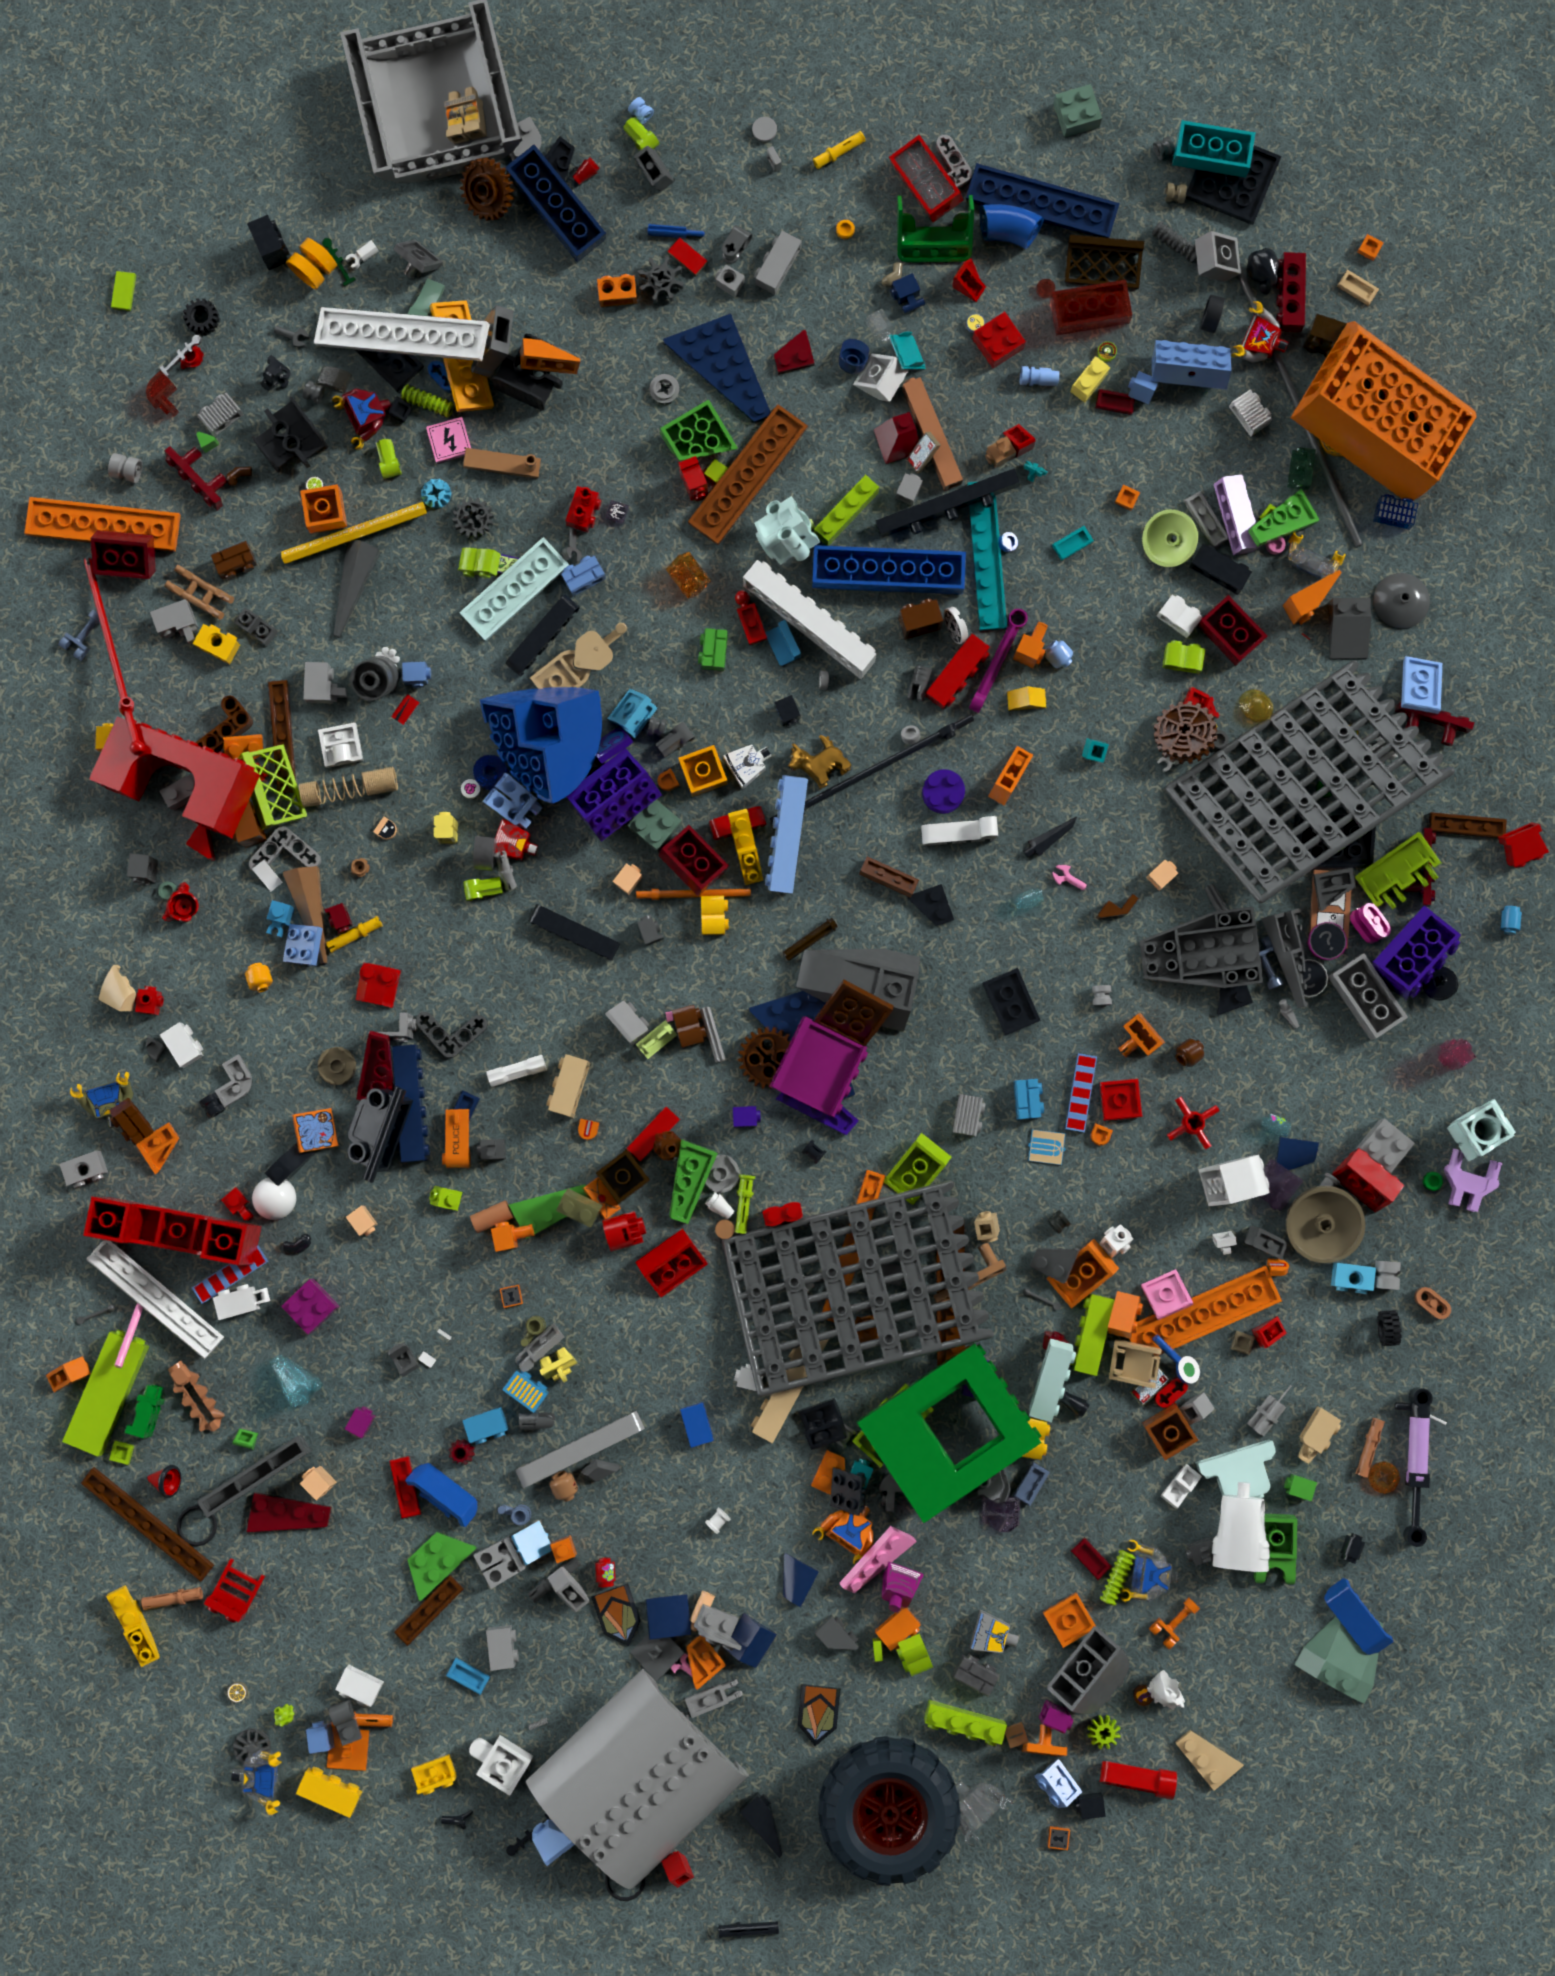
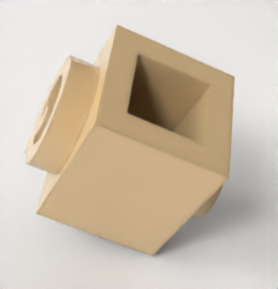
M990 1211L979 1213L974 1221L977 1239L984 1243L996 1241L1000 1232L997 1213H991Z

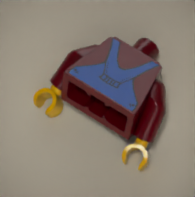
M357 388L343 394L341 398L339 396L332 398L333 402L340 401L334 407L338 410L345 409L356 434L360 435L359 438L354 437L351 439L352 444L359 441V445L355 447L356 450L362 449L364 446L363 442H367L378 432L383 425L385 411H388L391 406L388 399L379 401L375 392H368Z

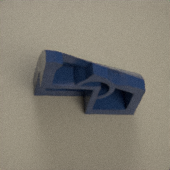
M1279 1137L1274 1174L1278 1175L1315 1162L1319 1142Z
M785 1553L783 1597L801 1608L819 1571Z

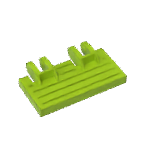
M1418 832L1360 872L1355 878L1377 908L1384 904L1380 898L1382 895L1388 905L1394 909L1396 904L1387 892L1393 889L1398 899L1405 902L1406 898L1400 889L1405 890L1416 882L1412 874L1414 873L1422 885L1426 887L1429 885L1428 881L1419 870L1425 867L1432 879L1436 880L1439 877L1429 862L1434 868L1441 865L1442 862L1422 834Z

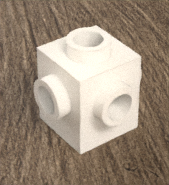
M1120 1224L1116 1228L1113 1226L1104 1233L1106 1236L1099 1243L1112 1259L1119 1253L1122 1255L1131 1248L1129 1244L1133 1238L1131 1233Z

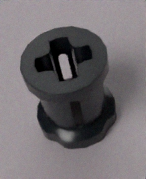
M811 1140L801 1153L807 1154L814 1160V1164H817L827 1151H822L814 1144V1140Z

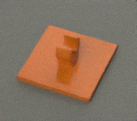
M332 1728L335 1747L328 1751L327 1768L366 1771L369 1730L360 1729L362 1739L342 1746L337 1728Z

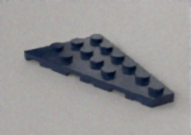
M731 313L663 339L664 345L676 353L679 358L701 375L753 423L767 419L770 415V409Z
M801 991L750 1007L749 1010L764 1027H769L770 1032L773 1027L777 1028V1033L783 1029V1036L790 1034L788 1040L791 1041L802 1017H808L814 1022L815 1017L826 1003ZM852 1083L849 1085L851 1087L850 1093L843 1099L855 1095Z

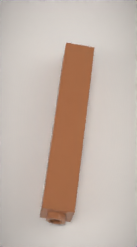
M921 377L906 380L902 391L921 436L923 437L926 432H931L941 445L931 458V461L944 491L962 485L963 478Z

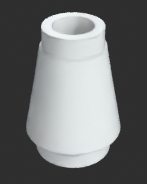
M712 1193L705 1202L709 1210L726 1219H729L734 1212L720 1193Z

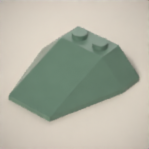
M1335 1616L1303 1647L1294 1665L1336 1690L1365 1704L1374 1686L1379 1652L1370 1655L1363 1652Z

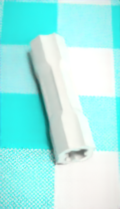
M538 1055L522 1062L486 1072L490 1086L494 1087L527 1075L547 1071L543 1055Z

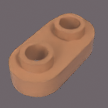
M1421 1287L1415 1292L1414 1298L1416 1303L1433 1317L1445 1319L1450 1315V1304L1432 1289ZM1423 1293L1427 1295V1299L1425 1301H1423L1421 1298V1295ZM1438 1306H1442L1443 1308L1441 1313L1437 1312Z

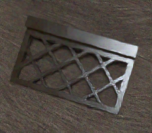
M1070 235L1068 238L1065 283L1139 289L1145 241ZM1072 249L1080 250L1084 255L1077 262L1071 256ZM1093 251H1098L1102 256L1096 263L1088 256ZM1111 253H1117L1121 258L1114 265L1107 258ZM1130 254L1138 255V261L1134 266H1131L1125 259ZM1085 257L1092 265L1086 272L1078 265ZM1102 260H1105L1111 267L1104 274L1096 266ZM1122 261L1129 268L1123 275L1115 268ZM1076 266L1082 275L1077 279L1069 278L1070 270ZM1093 268L1100 275L1097 280H1090L1086 275ZM1112 269L1119 277L1115 282H1109L1105 277ZM1130 271L1136 277L1135 284L1127 283L1123 278Z

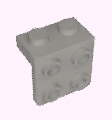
M400 1013L399 1032L378 1033L389 1035V1039H393L396 1042H408V1039H413V1031H416V1019H413L414 1016L409 1013Z

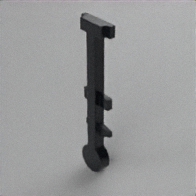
M547 1814L544 1815L547 1818L544 1822L551 1820ZM527 1829L525 1831L526 1836L523 1839L517 1837V1843L509 1845L506 1853L509 1856H513L519 1846L524 1849V1842L528 1839L531 1842L533 1841V1830L529 1832Z

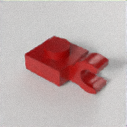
M237 1187L221 1199L232 1214L235 1215L239 1212L242 1218L247 1221L254 1216L245 1206L249 1203L248 1199Z

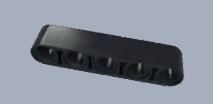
M563 595L506 661V665L520 677L524 675L525 669L528 670L537 660L536 657L541 655L549 646L548 643L556 638L561 632L560 629L569 623L574 617L572 615L579 611L580 606L567 595Z
M538 904L535 905L528 920L531 924H536L538 927L550 933L553 932L567 941L570 940L582 948H587L599 956H604L610 961H613L620 946L619 942Z

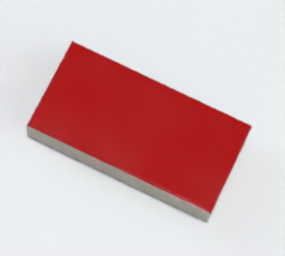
M680 237L667 251L671 257L695 277L708 264V261Z

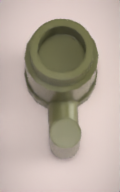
M533 1316L526 1322L527 1334L521 1340L523 1347L529 1345L534 1335H539L545 1331L546 1322L542 1317Z

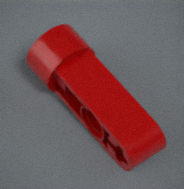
M1102 1761L1099 1782L1106 1785L1153 1793L1155 1797L1173 1800L1177 1786V1772L1160 1768L1156 1771Z

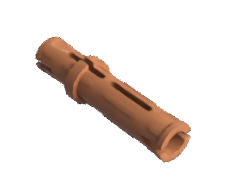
M1372 1418L1369 1432L1365 1435V1445L1355 1474L1368 1478L1378 1442H1381L1380 1436L1385 1421Z
M201 1587L187 1590L179 1589L172 1593L143 1597L141 1604L143 1610L173 1604L184 1605L189 1601L202 1600L203 1591Z

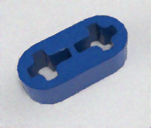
M432 361L428 365L429 375L445 392L452 393L451 387L449 385L446 386L444 378L448 380L444 364L440 361ZM433 367H440L442 375L440 376L437 372L433 373Z

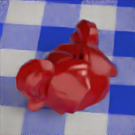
M187 883L179 884L177 891L171 894L166 904L165 914L162 916L164 921L171 922L175 919L188 922L197 913L199 903L197 898L189 892L190 887Z

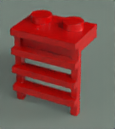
M230 1558L213 1593L206 1598L204 1605L208 1606L207 1609L216 1614L219 1612L225 1615L226 1620L235 1623L236 1621L240 1622L246 1616L265 1575L262 1574L259 1580H256L231 1567L234 1559ZM228 1571L256 1585L254 1590L252 1591L226 1577ZM224 1582L249 1595V1600L245 1601L220 1588L222 1583Z

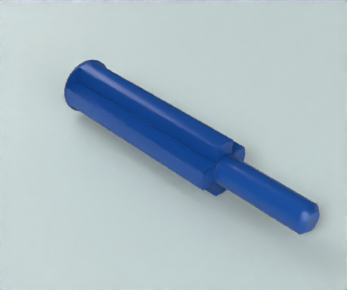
M649 224L647 229L648 236L686 238V236L704 237L705 235L704 231L686 230V227Z

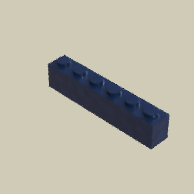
M415 1044L392 1046L395 1086L406 1090L404 1097L413 1100L399 1139L401 1162L426 1161L427 1156H430L429 1144L426 1145L425 1137H428V1127L424 1125V1118L427 1117L426 1106H422V1098H425V1089L421 1087L420 1079L424 1078L423 1068H419V1060H422L421 1048L418 1049V1046Z

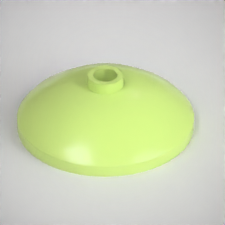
M1172 509L1163 510L1155 514L1147 522L1142 537L1143 548L1149 559L1157 565L1163 567L1179 566L1189 560L1196 550L1198 543L1197 527L1186 513ZM1175 535L1177 540L1172 542V537Z

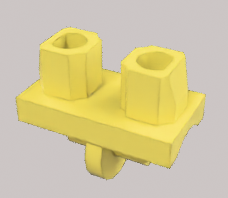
M563 1347L556 1351L559 1360L552 1363L549 1356L539 1360L541 1366L539 1371L546 1380L552 1377L554 1381L561 1378L564 1383L567 1382L566 1375L572 1372L570 1367L577 1364L575 1358Z

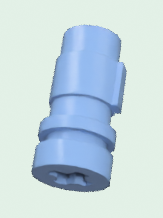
M1021 366L1020 385L1058 386L1059 371H1053L1051 368L1035 369V367Z

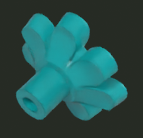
M1026 461L1023 467L1029 471L1027 480L1034 482L1036 476L1046 475L1048 471L1038 467L1039 464L1031 463L1030 461Z

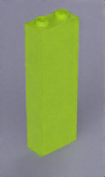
M119 1329L116 1332H109L62 1441L97 1457L104 1454L149 1349V1345L145 1344L146 1341L144 1339L134 1337L122 1368L115 1367L114 1364L126 1332Z

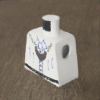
M753 745L723 755L724 761L741 789H744L766 770L763 761L771 757L766 747L756 752Z

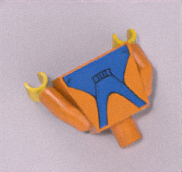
M864 1505L860 1516L843 1510L832 1513L821 1523V1527L814 1529L812 1535L816 1531H820L822 1536L818 1540L827 1535L855 1555L853 1557V1564H855V1561L861 1559L874 1544L873 1530L871 1529L872 1522L866 1519L870 1509Z

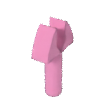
M1056 866L1065 875L1058 876L1052 872L1053 878L1058 885L1067 881L1075 887L1085 890L1086 883L1070 875L1069 869L1071 866Z
M686 1653L680 1658L682 1664L675 1663L671 1669L674 1673L682 1669L692 1677L690 1665L686 1662L688 1657Z

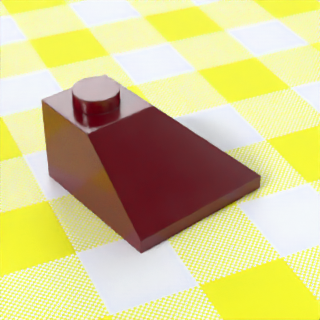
M910 412L892 417L873 429L885 464L909 457L919 443L916 427Z

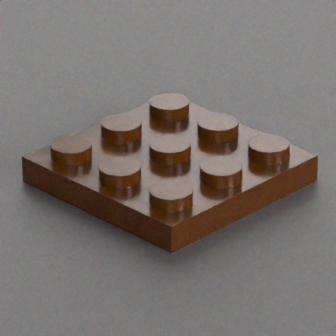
M843 979L815 1017L814 1022L862 1046H866L891 1014L894 1006Z

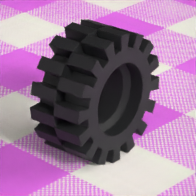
M196 298V302L191 300V305L187 304V310H183L185 314L183 319L188 328L194 334L199 333L204 336L203 333L208 335L210 334L209 331L214 332V327H218L217 321L220 320L215 306L202 298V301ZM199 311L208 313V319L204 323H197L195 321V315Z
M1396 1310L1378 1312V1337L1382 1346H1396L1401 1343V1322H1399L1400 1318Z

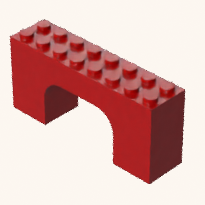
M117 716L89 780L110 791L139 802L151 775L159 767L170 765L192 773L195 779V786L182 816L201 827L233 838L260 777L258 773L254 772L255 768L245 764L246 762L240 759H232L222 752L216 753L211 748L206 746L200 747L193 741H185L177 735H169L159 728L153 729L152 726L143 722L141 724L137 723L136 720L134 722L138 737L144 743L145 751L141 755H134L130 751L132 741L126 718L123 719Z
M91 1196L83 1236L119 1243H136L196 1254L200 1255V1258L234 1265L254 1264L262 1226L118 1198Z

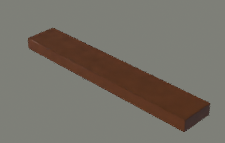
M288 681L268 682L273 747L284 744L296 780ZM280 750L274 751V760L280 763L282 759ZM280 768L276 776L286 781L288 774L287 771ZM276 780L277 791L280 792L284 784ZM286 786L282 794L294 792L293 789Z

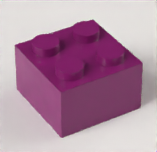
M309 1279L281 1307L309 1335L340 1306L314 1279Z

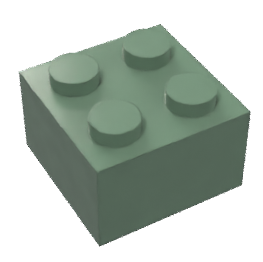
M1091 84L1055 94L1053 105L1064 138L1100 128L1102 116Z
M655 800L634 817L629 823L628 828L659 853L682 825V820Z

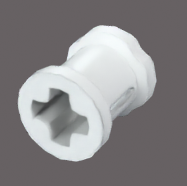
M719 1507L716 1509L717 1512L713 1517L705 1521L716 1534L720 1532L719 1529L725 1522L731 1520Z

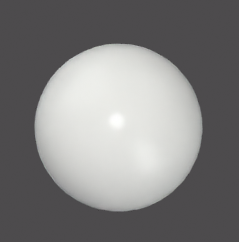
M268 1177L260 1181L255 1187L252 1203L257 1213L269 1220H278L289 1215L294 1209L296 1192L289 1181H285L277 1186Z

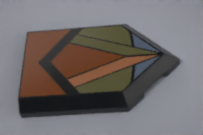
M627 1583L593 1595L591 1598L603 1634L629 1646L641 1619L629 1584Z
M801 1685L797 1724L814 1746L818 1745L837 1729L841 1688Z

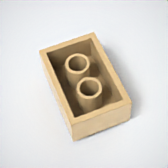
M565 1054V1058L561 1057L558 1065L560 1074L559 1077L555 1076L552 1085L555 1090L553 1095H549L546 1104L549 1107V1111L574 1118L591 1064L589 1061Z

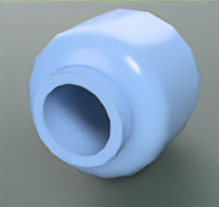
M1054 640L1046 647L1045 658L1053 667L1066 668L1072 662L1073 651L1064 641Z

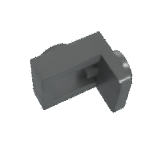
M404 1342L396 1344L387 1352L393 1359L402 1377L420 1367L412 1350Z

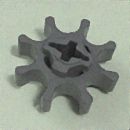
M669 256L665 257V262L662 265H656L653 258H649V265L652 269L649 272L638 271L640 278L648 280L647 284L640 286L641 293H645L647 290L654 291L653 303H657L660 294H666L669 297V301L672 302L674 298L670 292L671 289L675 287L681 290L684 289V283L674 279L676 275L682 273V267L678 266L676 269H670L668 267L670 263Z

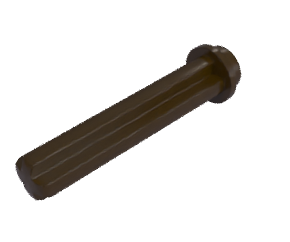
M827 918L825 923L783 951V955L788 961L792 960L830 932H835L836 928H838L833 918Z

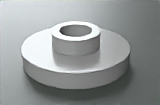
M769 117L758 118L752 126L753 135L758 141H771L777 133L775 121Z

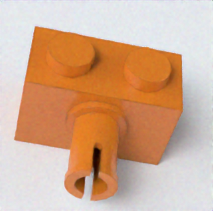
M1139 1013L1123 1026L1131 1035V1038L1118 1049L1122 1052L1128 1047L1122 1053L1127 1057L1137 1047H1140L1149 1056L1165 1042L1143 1015Z
M501 1222L495 1224L496 1228L491 1229L495 1252L518 1248V1239L534 1236L532 1224L515 1228L514 1225H509V1222Z

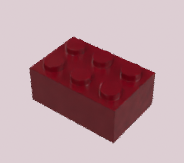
M97 530L90 538L93 574L150 579L156 572L154 535Z
M1229 595L1204 616L1197 625L1235 666L1267 638V635Z
M690 825L666 844L659 854V857L698 897L719 879L729 866Z

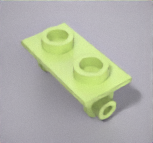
M665 1020L636 1045L646 1058L649 1059L676 1037L677 1034Z

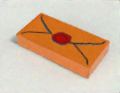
M599 1177L582 1188L589 1199L603 1205L600 1210V1215L603 1219L609 1218L621 1209Z

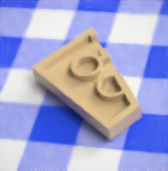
M1191 1730L1175 1742L1214 1791L1244 1766L1241 1762Z

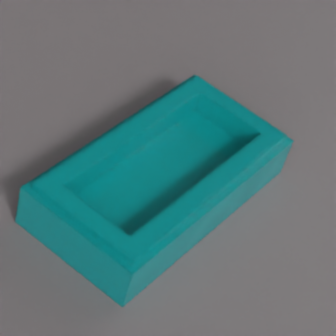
M1082 526L1052 544V547L1060 560L1063 561L1092 544L1094 540L1086 527Z

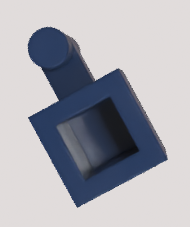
M913 273L892 282L890 293L893 300H897L899 305L904 302L908 303L902 306L904 314L925 305L923 298L915 299L920 296V287Z

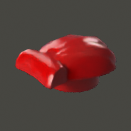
M194 346L192 352L189 351L185 355L186 358L180 360L181 369L198 367L203 362L204 353L199 347Z

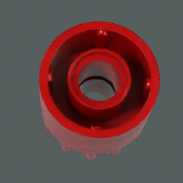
M635 1211L602 1220L611 1252L644 1243L642 1235L647 1234L642 1217L637 1218Z

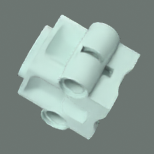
M792 496L781 503L777 500L770 502L766 507L767 515L754 523L758 531L756 532V537L766 554L771 559L775 558L780 565L792 557L797 561L805 560L810 553L809 549L820 543L817 535L811 531L809 517L805 512L798 509L797 503Z
M1495 1099L1488 1101L1482 1106L1475 1107L1454 1120L1447 1127L1455 1142L1459 1144V1148L1467 1161L1485 1155L1498 1145L1514 1137L1516 1133ZM1478 1121L1483 1124L1485 1129L1482 1139H1479L1475 1134V1125Z

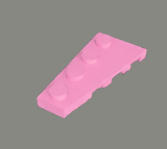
M890 1526L842 1579L840 1585L843 1589L856 1593L885 1569L888 1562H893L917 1541L911 1535Z

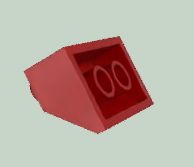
M1360 1148L1350 1153L1331 1174L1341 1182L1342 1186L1375 1213L1391 1204L1404 1187L1396 1176L1391 1175L1380 1163L1375 1162L1369 1157L1367 1152Z
M683 1228L635 1262L643 1276L661 1298L708 1265Z

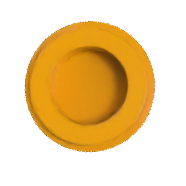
M841 220L837 224L836 233L839 238L846 240L854 235L855 226L850 220Z

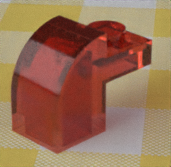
M160 370L147 384V398L155 409L159 407L166 415L170 413L175 417L179 413L176 407L167 399L177 388Z

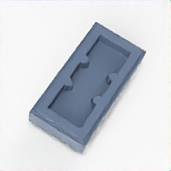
M1032 1461L1013 1496L1031 1506L1050 1472Z

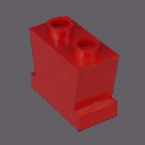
M694 456L679 462L680 476L690 500L700 501L704 499L708 494V486L697 457Z
M1531 822L1498 836L1499 843L1504 845L1507 865L1520 868L1525 866L1526 862L1539 860L1544 857V854L1549 853L1539 834L1542 831L1540 824Z

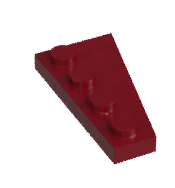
M370 1031L368 1034L356 1100L360 1101L366 1099L368 1092L375 1088L394 1091L389 1035Z

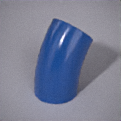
M981 205L979 211L980 228L984 241H1004L1027 249L1032 244L1044 221V217L1032 211L1011 205Z

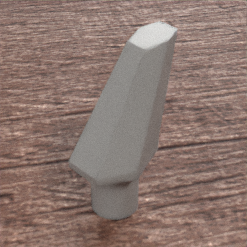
M1286 999L1280 1000L1281 1014L1294 1028H1298L1299 1024L1291 1005H1288Z

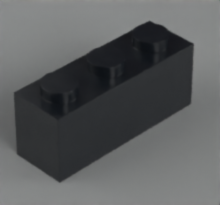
M1202 544L1189 566L1192 570L1239 595L1252 573L1247 565L1236 563L1232 557L1227 554H1220L1213 546L1208 544Z

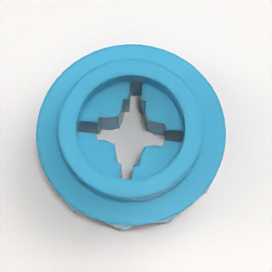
M431 479L424 483L421 489V497L427 506L435 509L442 508L451 499V489L447 482L441 479ZM434 486L437 489V491H441L440 493H438L439 500H437V498L434 495H431L433 493Z

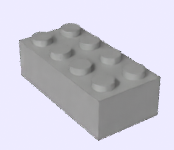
M1364 953L1328 976L1370 1040L1378 1038L1408 1018Z

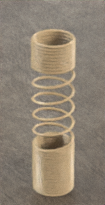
M386 767L375 771L362 772V795L357 788L354 775L352 774V797L348 792L344 776H342L343 799L338 793L334 778H332L334 789L333 801L329 797L324 780H322L324 789L323 803L321 802L320 790L316 781L299 784L301 803L303 807L324 804L326 800L325 792L328 799L333 803L335 801V790L339 799L343 801L345 789L348 796L353 799L355 796L354 786L361 797L364 796L365 790L368 796L398 790V783L394 767Z

